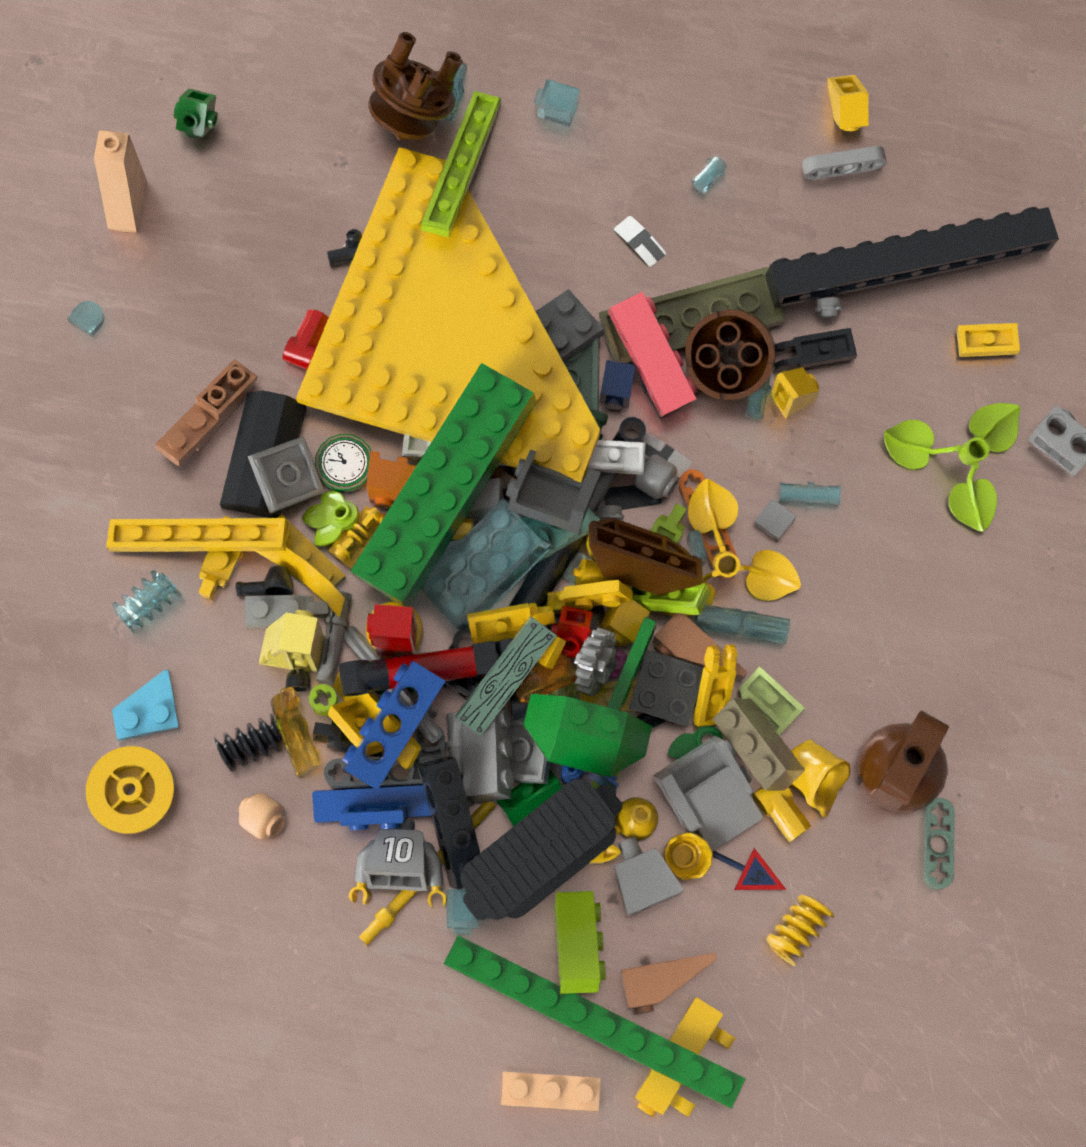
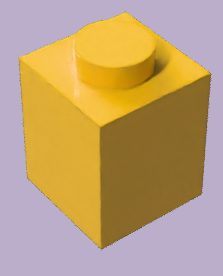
M633 599L630 602H622L620 606L609 607L599 628L615 633V646L623 647L635 641L644 617L647 618L650 611Z

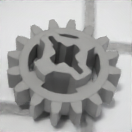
M597 628V630L592 631L591 637L588 636L587 640L584 641L582 649L575 658L577 666L575 675L578 676L575 681V685H578L577 691L594 697L595 693L599 694L600 687H604L607 684L608 678L612 671L615 670L617 663L615 660L616 649L614 648L616 644L614 639L615 633Z

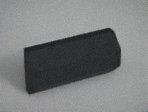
M264 390L247 393L220 501L221 508L268 518H278L281 515L282 509L269 513L248 456L299 438L307 409L306 405L299 404L296 399L284 394Z

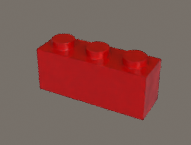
M375 604L374 614L368 613L367 632L369 633V639H371V646H375L377 655L398 657L415 654L417 624L413 607Z

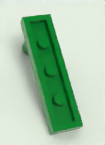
M644 617L607 705L608 708L622 711L656 630V621Z

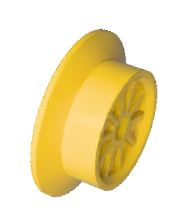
M138 746L120 747L105 754L93 766L86 783V801L94 818L107 829L124 834L139 833L156 825L168 812L174 796V780L168 765L153 751ZM135 787V792L132 795H128L129 789Z

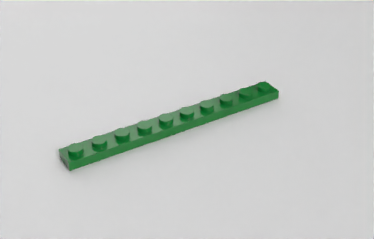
M459 935L443 963L445 966L730 1109H733L746 1081V1078L575 993L560 994L559 985Z

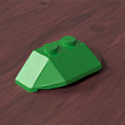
M542 694L530 695L523 726L530 733L548 762L608 778L646 756L652 730L651 725L627 712L567 696Z

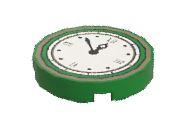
M338 434L329 437L320 445L315 455V467L321 482L332 491L352 493L360 490L367 482L371 453L370 446L362 438L353 434Z

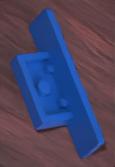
M423 784L379 787L378 790L373 787L315 790L312 793L315 822L340 821L341 826H349V830L353 831L368 829V825L381 824L382 829L400 827L399 823H404L407 817L431 816Z

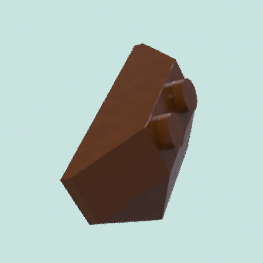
M616 518L602 519L598 522L591 521L589 524V548L603 577L619 580L624 584L656 595L701 585L703 582L702 559L696 555L691 556L684 547L669 537Z

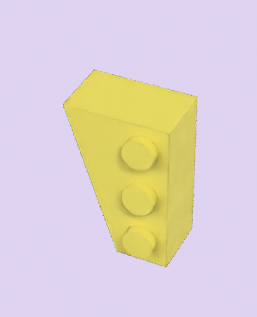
M296 610L295 614L286 612L265 630L259 664L296 669L298 671L299 669H304L309 673L318 674L325 639L318 618L314 617L313 613L304 610Z

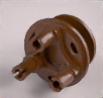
M402 32L398 35L391 54L386 57V60L376 65L372 74V82L376 90L369 98L368 108L372 117L383 128L393 133L398 140H419L430 137L437 127V120L446 118L453 111L455 106V97L452 91L455 85L454 79L463 63V59H461L458 53L449 51L446 53L439 71H434L417 61L409 60L408 57L416 43V38L408 32Z

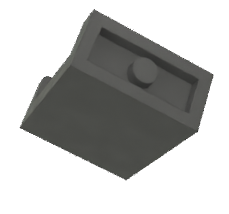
M530 449L526 460L521 458L515 472V476H518L517 480L512 478L506 492V496L511 497L508 510L578 534L595 494L601 472L589 468L585 479L580 483L558 471L535 464L536 451Z

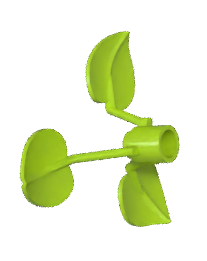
M995 403L978 409L969 421V430L976 437L968 440L961 446L931 448L934 443L933 431L926 423L920 420H906L885 430V445L891 457L899 465L915 470L924 468L928 464L929 454L958 452L960 460L964 464L970 465L971 469L967 476V483H959L952 488L948 499L949 508L959 521L979 532H983L989 527L994 518L997 507V494L989 480L982 478L973 482V476L976 470L979 469L978 463L987 458L989 451L996 453L1004 452L1013 446L1018 435L1021 407L1010 403Z

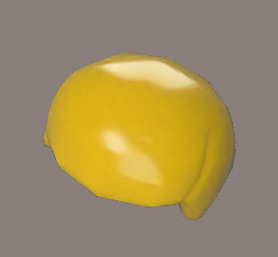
M688 832L677 834L670 838L664 848V860L673 874L679 879L693 880L702 878L712 866L713 852L708 842L700 835Z

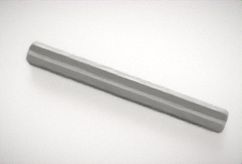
M349 627L343 633V638L361 660L382 659L356 627ZM407 688L401 691L400 700L404 705H412L416 701ZM426 712L417 728L430 743H435L443 736V731Z

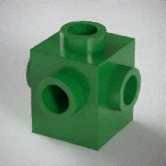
M190 88L179 97V102L176 103L173 116L174 119H177L176 130L185 132V135L189 137L199 138L204 137L211 129H214L218 119V112L215 111L216 95Z

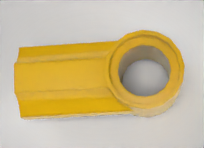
M761 787L752 793L758 807L766 816L772 818L789 843L812 827L793 801L794 797L789 787L785 791H765Z

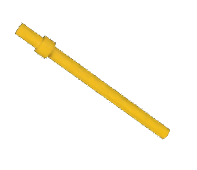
M492 801L483 802L471 815L474 829L496 807ZM439 849L438 852H437V854L439 855V857H440V859H441V862H442V865H443L444 863H443L441 851H440V849ZM401 890L386 908L381 907L374 915L375 920L359 938L368 946L384 928L388 929L396 920L394 918L396 914L418 891Z

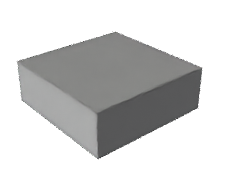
M771 499L754 521V525L778 542L793 523L796 515L774 499Z

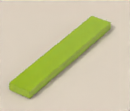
M478 91L473 92L422 220V231L450 237L501 106L500 97Z

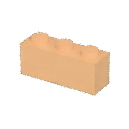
M503 1072L501 1106L599 1111L600 1078Z

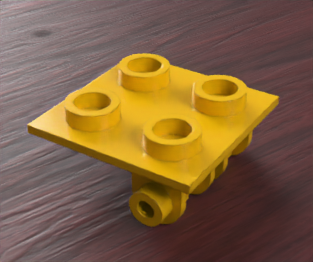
M366 505L359 513L358 523H355L352 529L345 530L328 552L352 569L380 525L381 512L374 507L369 508Z

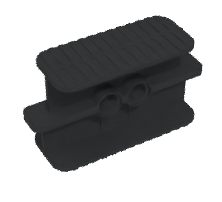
M575 779L570 781L463 867L460 880L462 886L467 891L463 896L464 904L473 916L479 920H485L488 917L495 920L506 916L510 918L522 917L614 843L616 838L615 815L622 810V802L607 785H601L594 789L585 780Z

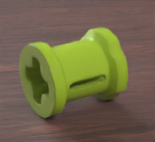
M327 684L315 686L309 694L310 705L317 715L329 717L328 712L331 705L339 703L335 690ZM325 695L326 698H329V705L323 706L320 703L319 697Z

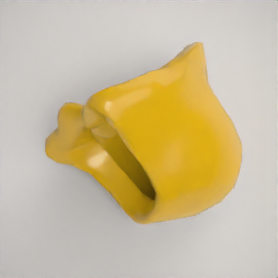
M808 739L791 750L805 771L790 786L800 791L805 796L807 804L815 808L822 817H827L836 800L838 791L850 776V763L817 744L813 739Z

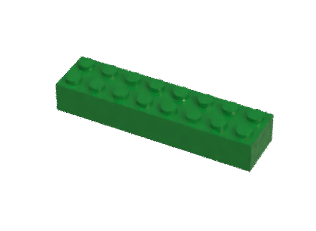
M480 364L352 567L351 572L357 579L400 605L410 607L535 407L537 401L534 392L487 365Z

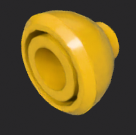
M632 797L622 802V810L615 815L616 826L621 829L620 833L628 839L636 837L637 841L650 837L655 832L659 820L655 806L649 800L642 797Z

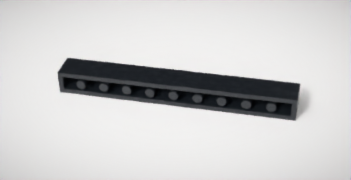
M1030 207L1021 213L1011 215L1009 212H1005L988 220L976 218L959 226L947 224L940 227L939 230L928 232L927 229H922L912 233L910 236L900 237V235H893L881 242L864 241L852 248L835 247L827 253L818 255L815 252H810L798 259L789 260L788 258H781L770 264L765 278L774 308L1050 251L1059 237L1049 207L1041 209Z

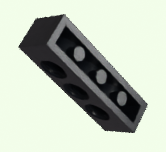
M446 756L418 764L449 886L459 890L464 888L460 880L463 867L480 854V849L457 760L454 757Z

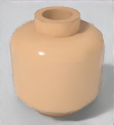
M257 793L252 797H246L239 806L240 826L259 839L264 840L276 837L285 826L284 807L266 794Z

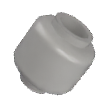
M654 454L647 460L645 459L644 475L636 476L635 485L654 499H659L663 496L667 498L677 486L680 478L677 476L678 471L675 465Z

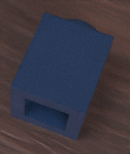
M606 360L599 403L605 404L607 408L620 410L622 407L629 408L636 365Z

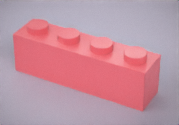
M640 292L610 307L607 312L633 364L636 365L635 368L660 417L696 400L694 395L697 393L696 386L690 377H685L681 369L684 366L682 358L677 350L672 351L667 341L670 339V335L665 325L658 323L654 315L657 313L652 299L649 296L645 297L644 293Z

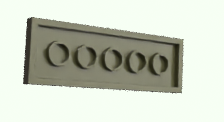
M768 267L651 298L657 310V313L654 315L658 323H663L670 335V339L667 341L672 351L677 350L678 353L685 351L687 338L694 326L709 314L721 310L736 309L748 312L759 318L768 328L784 324L785 317L782 308H774L765 278ZM608 310L599 312V319L604 328L612 360L634 365L607 312Z

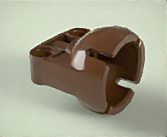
M920 710L911 724H890L875 731L862 746L857 761L858 777L862 776L861 786L866 795L879 807L895 813H908L915 809L920 810L933 803L943 791L948 776L947 758L941 742L948 731L949 725ZM908 750L916 751L921 759L919 765L911 764L906 757Z

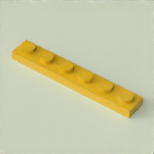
M285 518L110 519L106 548L110 552L286 551L288 521Z

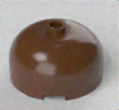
M727 309L709 314L694 326L685 344V361L688 375L702 392L716 399L736 400L755 393L768 381L775 366L776 346L770 330L759 318L742 310ZM736 347L739 349L738 358L731 357V348Z

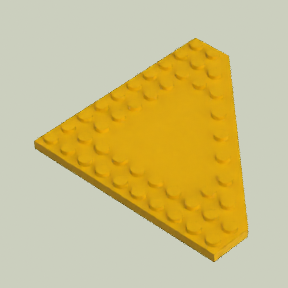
M399 147L296 396L297 403L432 442L476 370L483 363L534 392L537 401L500 463L517 468L520 459L526 460L531 449L536 451L535 464L558 471L581 483L585 478L600 436V428L469 190L466 193L449 238L422 231V220L446 160Z

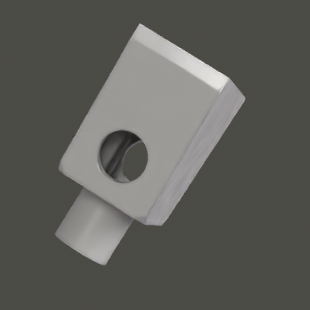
M636 837L618 844L625 861L615 865L614 870L627 918L683 893L684 890L656 848L643 853Z

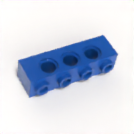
M410 661L408 666L402 663L393 677L397 681L391 693L385 690L376 705L380 708L374 720L370 717L366 720L359 732L363 738L357 747L352 744L342 759L346 763L343 768L345 771L376 790L381 786L445 683V680L414 661ZM412 687L417 693V699L412 705L406 706L400 700V693L404 688ZM395 714L400 720V726L395 732H387L383 727V720L387 715ZM374 741L380 742L383 746V754L378 759H369L366 755L367 745Z

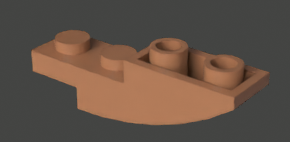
M234 359L195 398V405L155 443L156 450L179 467L195 450L199 452L218 432L243 401L258 376Z

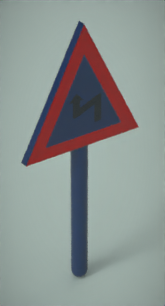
M755 848L746 866L713 851L714 858L743 871L734 890H787Z

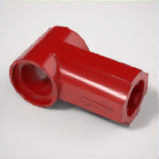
M308 309L295 337L291 336L283 351L282 360L308 370L329 317L318 310Z

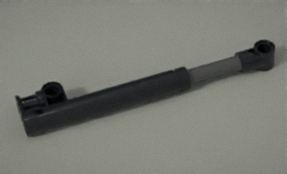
M637 417L624 419L612 441L643 443L646 434L644 422ZM628 429H633L638 432L639 437L630 439L625 436L624 432ZM600 473L596 491L589 506L594 513L619 473ZM588 534L533 565L509 606L525 603H536L537 607L544 606L548 598L547 593L554 591L582 545L583 539ZM470 628L459 630L454 635L453 642L448 649L459 648L458 644L461 640L465 638L471 639ZM475 677L445 681L443 687L467 700L483 678L475 679Z

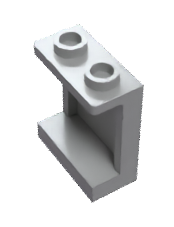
M714 736L653 775L681 825L691 833L702 827L684 794L728 765L731 766L748 795L753 793L749 784L752 782V778L743 766L739 767L734 758L737 756V752L728 740L724 741Z

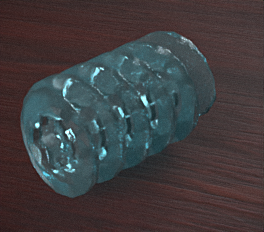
M155 570L150 571L153 581L142 578L143 589L132 586L133 598L127 594L121 595L124 605L115 601L112 603L115 613L134 635L133 625L141 629L144 628L142 617L150 621L154 619L151 612L152 609L160 613L163 612L161 601L171 605L173 604L170 596L171 593L178 597L182 596L163 572L160 574Z

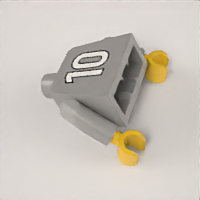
M406 818L404 823H399L400 827L378 831L376 839L371 840L358 854L354 878L357 886L353 887L349 893V898L352 902L356 903L357 894L362 890L364 893L363 904L367 905L372 899L371 891L368 888L427 891L428 886H431L432 891L427 898L428 904L433 908L432 897L435 894H441L443 897V907L446 906L447 896L441 891V885L444 884L441 859L434 846L429 842H425L423 832L414 830L415 823L413 820Z

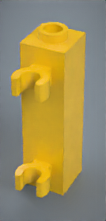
M695 997L669 1041L700 1055L709 1038L728 1050L735 1037L717 1027L723 1014ZM652 1069L634 1097L639 1101L637 1108L651 1117H654L656 1113L664 1115L669 1105L688 1117L696 1105L677 1094L682 1084Z

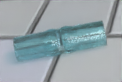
M705 604L701 615H696L695 624L701 630L724 633L732 637L741 636L746 639H759L786 644L790 619L759 614L754 611H743L738 608H724Z

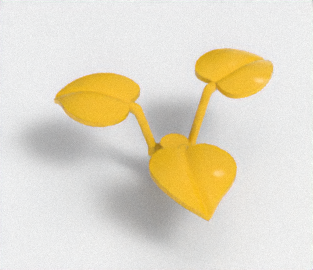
M705 479L697 486L688 505V518L692 527L699 533H707L713 530L720 552L713 561L715 569L703 576L702 583L708 585L711 591L703 611L711 606L716 596L714 587L706 581L719 574L723 577H732L738 571H750L746 577V586L755 598L764 601L776 600L800 589V579L794 566L779 552L760 550L754 554L752 566L741 565L734 553L726 551L718 528L726 529L733 525L738 516V504L734 496L727 489L711 479ZM664 612L666 615H669V616H674V615L676 614V613Z

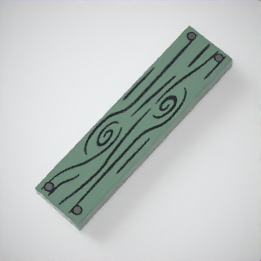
M530 616L455 717L482 736L557 635Z

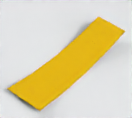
M287 547L286 551H256L279 566L287 567L290 574L302 581L324 602H327L328 606L340 618L345 597L306 560Z

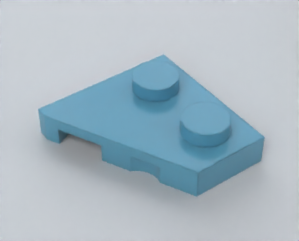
M163 670L112 709L118 741L180 729L169 670Z

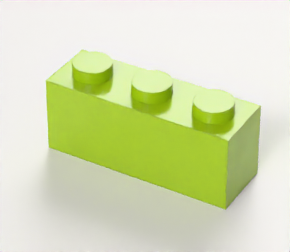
M594 891L556 892L555 922L560 994L598 993L600 980H606L605 961H599L598 951H603V932H597L596 922H601L600 903H595Z

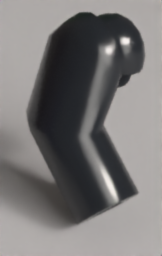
M352 229L347 232V240L342 248L327 251L330 265L353 260L362 238V233L359 230Z

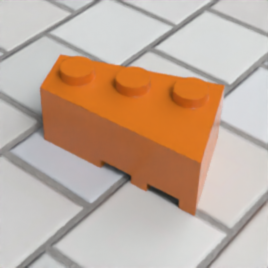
M371 451L366 482L370 503H374L378 508L390 509L417 465L407 464L408 458L400 456L397 458V462L381 459L380 452Z

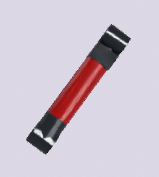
M513 638L496 642L475 643L469 647L376 660L343 662L338 665L342 695L358 696L374 691L393 689L397 683L393 679L402 663L408 666L410 661L418 663L445 681L475 677V679L484 678Z

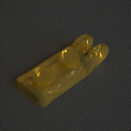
M284 687L280 690L279 694L277 693L272 697L270 703L296 775L301 777L308 775L321 765L319 752L312 743L308 733L307 722L299 710L300 699L296 695L297 692H295L293 687Z

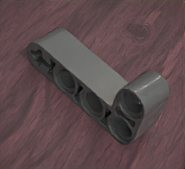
M419 730L417 743L421 746V750L412 768H409L410 773L408 777L400 780L393 776L394 769L401 765L396 760L380 787L423 784L418 764L446 757L444 731L438 745L427 747L423 743L425 736ZM368 757V758H369V759H372V760H375V759H378V758H380V757ZM343 758L331 760L324 768L325 780L332 789L371 787L358 778L356 782H353L352 775H344L341 777V781L336 782L334 776L331 775L336 774L337 769L342 768L344 774H350L343 769L346 765L342 761Z

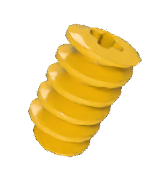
M799 895L797 898L800 906L791 905L789 910L792 916L786 914L782 917L785 926L778 924L774 927L777 936L770 934L766 939L773 951L793 966H797L792 959L793 955L801 958L804 957L803 952L799 948L800 945L809 948L812 946L807 936L811 935L816 938L820 936L815 926L827 927L822 917L825 915L834 918L832 911L813 897Z

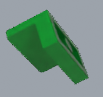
M549 770L548 784L520 783L511 789V798L496 800V802L514 827L563 788L553 772Z

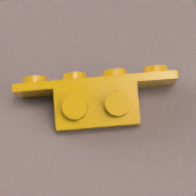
M338 673L333 688L345 701L331 705L328 716L354 746L357 747L363 738L359 734L362 726L369 717L374 720L380 710L376 706L379 699L373 692L358 696H343L340 674ZM393 714L387 715L383 720V727L387 732H395L400 726V722ZM412 736L397 758V761L405 770L412 768L421 750V746ZM377 741L369 743L366 747L367 756L383 751V746Z

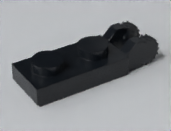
M851 328L794 337L793 340L776 343V355L794 350L795 357L775 362L774 367L775 371L783 372L797 367L807 368L856 359L857 352Z

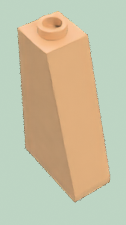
M99 130L94 161L108 230L137 233L147 182L146 176L129 133Z

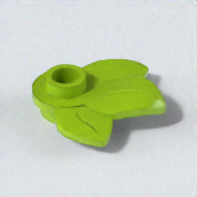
M327 491L321 495V504L309 507L302 516V520L306 525L317 529L314 545L326 546L337 541L344 530H350L355 523H358L359 510L353 502L346 501L340 492Z

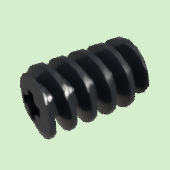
M272 713L270 714V724H267L262 718L258 719V729H255L250 722L247 723L246 734L238 727L235 728L234 739L227 732L223 733L224 743H220L214 737L223 763L231 772L236 771V761L243 767H246L248 765L247 756L254 762H258L259 751L267 758L271 756V747L278 753L282 752V742H284Z

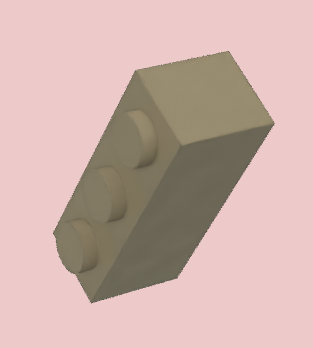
M732 698L713 718V721L765 791H785L805 771L752 699Z

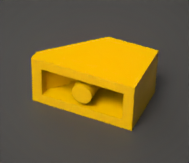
M848 75L827 78L833 117L838 127L844 131H857L860 127L869 126L868 91L857 76Z
M803 367L788 370L776 376L770 396L787 419L816 401L819 394V384L816 378L811 373L807 374Z

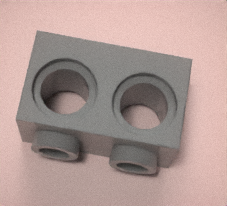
M1055 405L1027 440L1075 477L1086 464V427L1084 428L1079 424L1071 412L1066 409H1060ZM1049 425L1057 426L1061 434L1058 435L1051 432ZM1073 444L1081 445L1085 453L1075 451Z

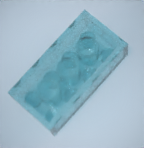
M502 498L433 568L421 588L425 595L456 629L470 628L467 614L490 610L553 547L550 541L526 516L508 510L510 501Z

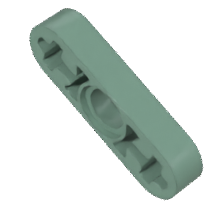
M936 798L933 803L924 809L923 880L933 890H942L948 887L954 879L955 810L951 802L944 798ZM938 805L941 806L942 811L947 812V815L941 818V827L947 826V831L944 829L931 831V826H937V815L932 814L931 811L936 809ZM935 835H940L947 841V849L942 853L935 852L931 848L930 841ZM930 857L935 859L947 858V862L942 861L940 863L941 873H946V878L942 879L940 884L937 883L935 877H931L930 873L937 869V861L931 862Z

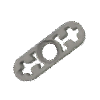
M881 146L814 155L802 162L805 178L809 180L874 171L887 164L885 151Z

